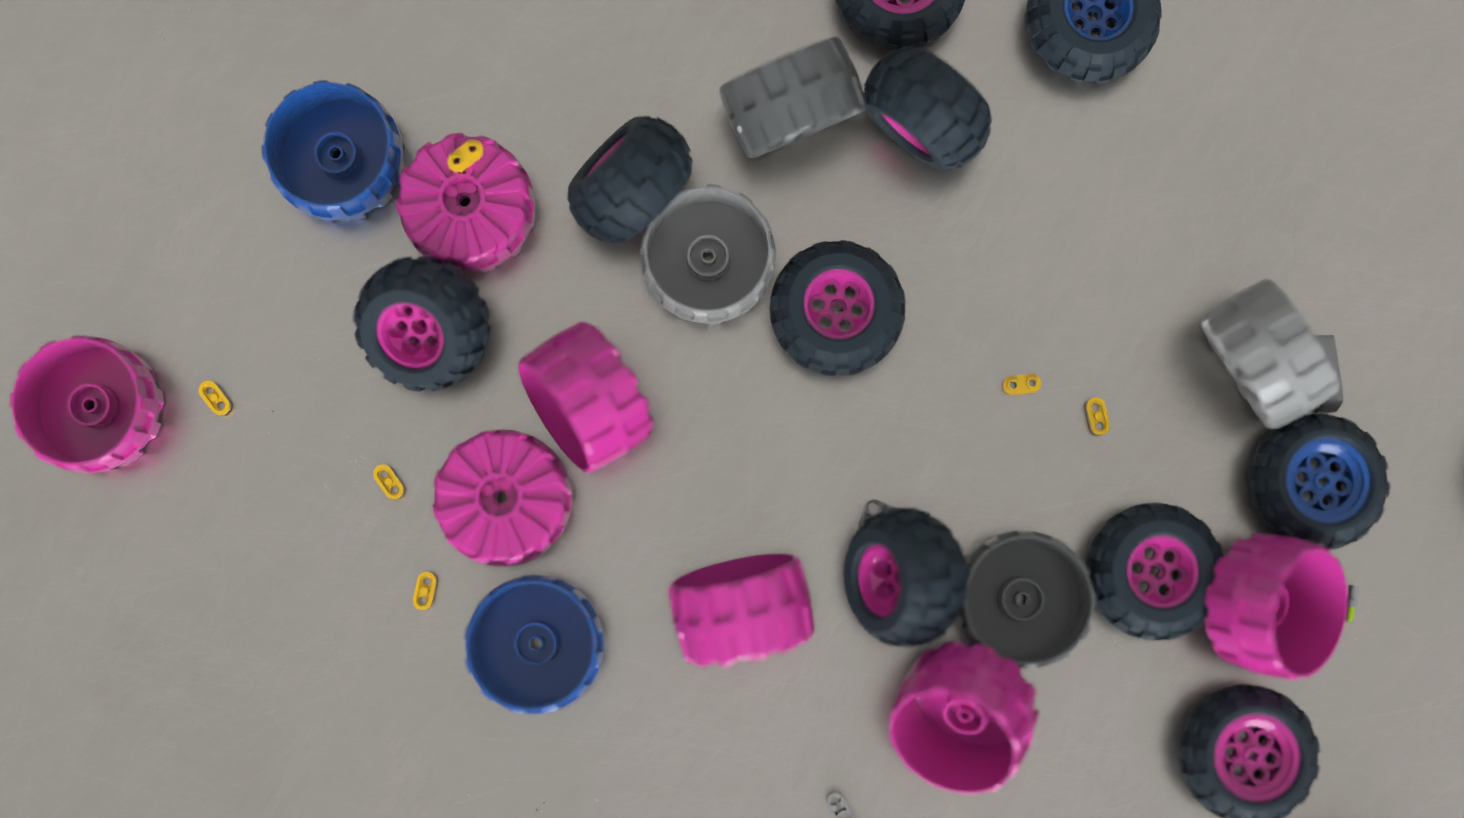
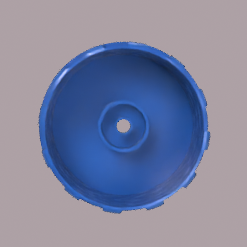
M328 80L314 81L313 84L298 90L294 89L284 96V100L273 113H270L266 121L264 144L261 146L262 158L268 166L270 179L282 196L302 212L329 222L341 219L357 221L366 218V213L374 208L385 206L392 198L391 192L395 185L400 182L399 178L405 167L403 163L404 142L398 126L388 110L377 99L360 87L350 83L345 85L333 83ZM341 151V155L338 158H333L334 152Z
M544 575L517 577L494 588L477 605L469 624H467L464 636L466 639V666L468 672L472 673L475 681L481 688V692L489 700L495 701L499 705L510 709V711L523 714L552 712L569 705L579 698L595 679L604 653L602 625L591 602L571 584ZM534 638L539 639L541 642L539 649H534L531 645V641Z

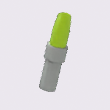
M1351 585L1347 602L1348 623L1354 619L1359 586Z

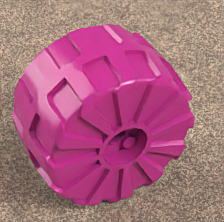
M464 133L448 134L439 142L434 144L428 142L418 149L416 158L409 167L405 166L399 178L401 189L399 198L396 199V208L405 234L412 245L423 256L434 257L439 263L444 265L451 263L461 269L460 273L462 274L475 271L485 273L495 270L498 265L509 258L516 257L523 249L522 244L526 240L529 231L533 230L535 223L534 190L530 178L519 160L495 140L485 136L469 137ZM469 140L479 141L484 148L483 156L463 172L456 173L452 171L447 163L449 155ZM472 146L470 152H475L476 147ZM459 158L454 160V164H459L461 162V159ZM463 199H470V204L468 206H461V202Z
M579 322L545 340L522 357L518 363V372L522 385L540 420L565 455L584 472H592L623 456L651 435L654 419L647 411L650 408L647 398L639 392L636 386L638 380L630 368L623 365L621 353L613 343L605 339L603 332L596 326L587 322Z
M73 335L71 339L60 341L52 340L41 346L40 350L27 362H24L17 372L18 376L13 392L10 393V407H12L15 422L14 428L20 440L25 441L34 451V455L47 463L65 470L81 473L111 471L126 461L131 462L139 458L144 453L142 449L148 441L154 439L159 432L161 423L158 422L160 410L164 405L162 390L157 388L154 381L155 373L146 361L117 342L84 335ZM91 401H94L95 406L92 410H90V408L88 407L89 403Z
M489 430L478 433L463 443H459L449 452L448 458L442 468L437 471L434 479L433 513L446 540L466 557L485 565L498 567L516 566L541 556L562 535L572 509L571 483L562 461L544 442L520 431ZM501 492L507 495V500L504 503H499L497 500V496Z
M1252 533L1251 538L1246 540L1237 539L1231 544L1232 550L1227 556L1219 558L1214 568L1216 573L1214 582L1207 588L1205 603L1209 608V615L1205 617V625L1208 637L1214 640L1212 643L1214 651L1224 661L1262 675L1297 680L1299 677L1308 678L1316 674L1333 655L1346 621L1348 588L1340 561L1327 548L1296 538Z
M792 554L755 555L713 564L682 575L669 586L672 618L683 657L688 663L695 662L696 666L705 667L715 662H718L719 666H728L740 659L747 658L750 662L764 659L770 652L783 653L789 651L798 644L809 640L814 634L810 591L801 561Z
M962 642L943 643L939 649L925 651L916 660L905 677L890 713L891 729L889 735L892 745L895 747L903 763L911 771L938 788L960 794L994 791L1004 786L1008 778L1016 774L1029 750L1039 717V710L1035 709L1034 700L1037 692L1033 683H1027L1021 675V668L1010 658L1004 660L996 655L994 649L981 644H974L971 647L965 646Z

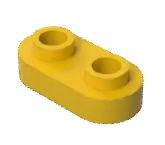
M469 140L449 155L447 160L448 166L456 173L463 172L483 156L484 148L479 141ZM472 146L476 147L475 152H470ZM455 159H461L459 164H454Z
M1036 374L1009 376L1002 383L1003 391L1011 396L1035 393L1041 387V379ZM1029 380H1034L1035 385L1033 387L1029 385ZM1010 382L1016 384L1015 389L1010 388Z
M204 381L200 384L198 389L199 395L211 411L218 415L227 414L231 409V402L221 388L213 381ZM212 387L213 392L208 394V388ZM221 402L224 403L223 409L219 408V404Z
M1093 397L1085 405L1090 430L1095 435H1104L1110 429L1106 404L1103 399ZM1093 404H1096L1098 406L1097 411H1094L1092 409ZM1098 422L1102 424V429H1097L1096 424Z
M385 464L378 465L373 471V477L382 491L390 499L401 498L405 489L400 479L390 466ZM382 471L387 472V476L385 478L381 476ZM394 486L398 488L397 493L392 492Z
M423 572L417 578L413 605L419 610H426L433 603L437 578L432 572ZM427 577L431 580L429 585H426L424 582ZM423 596L427 599L425 604L420 602Z

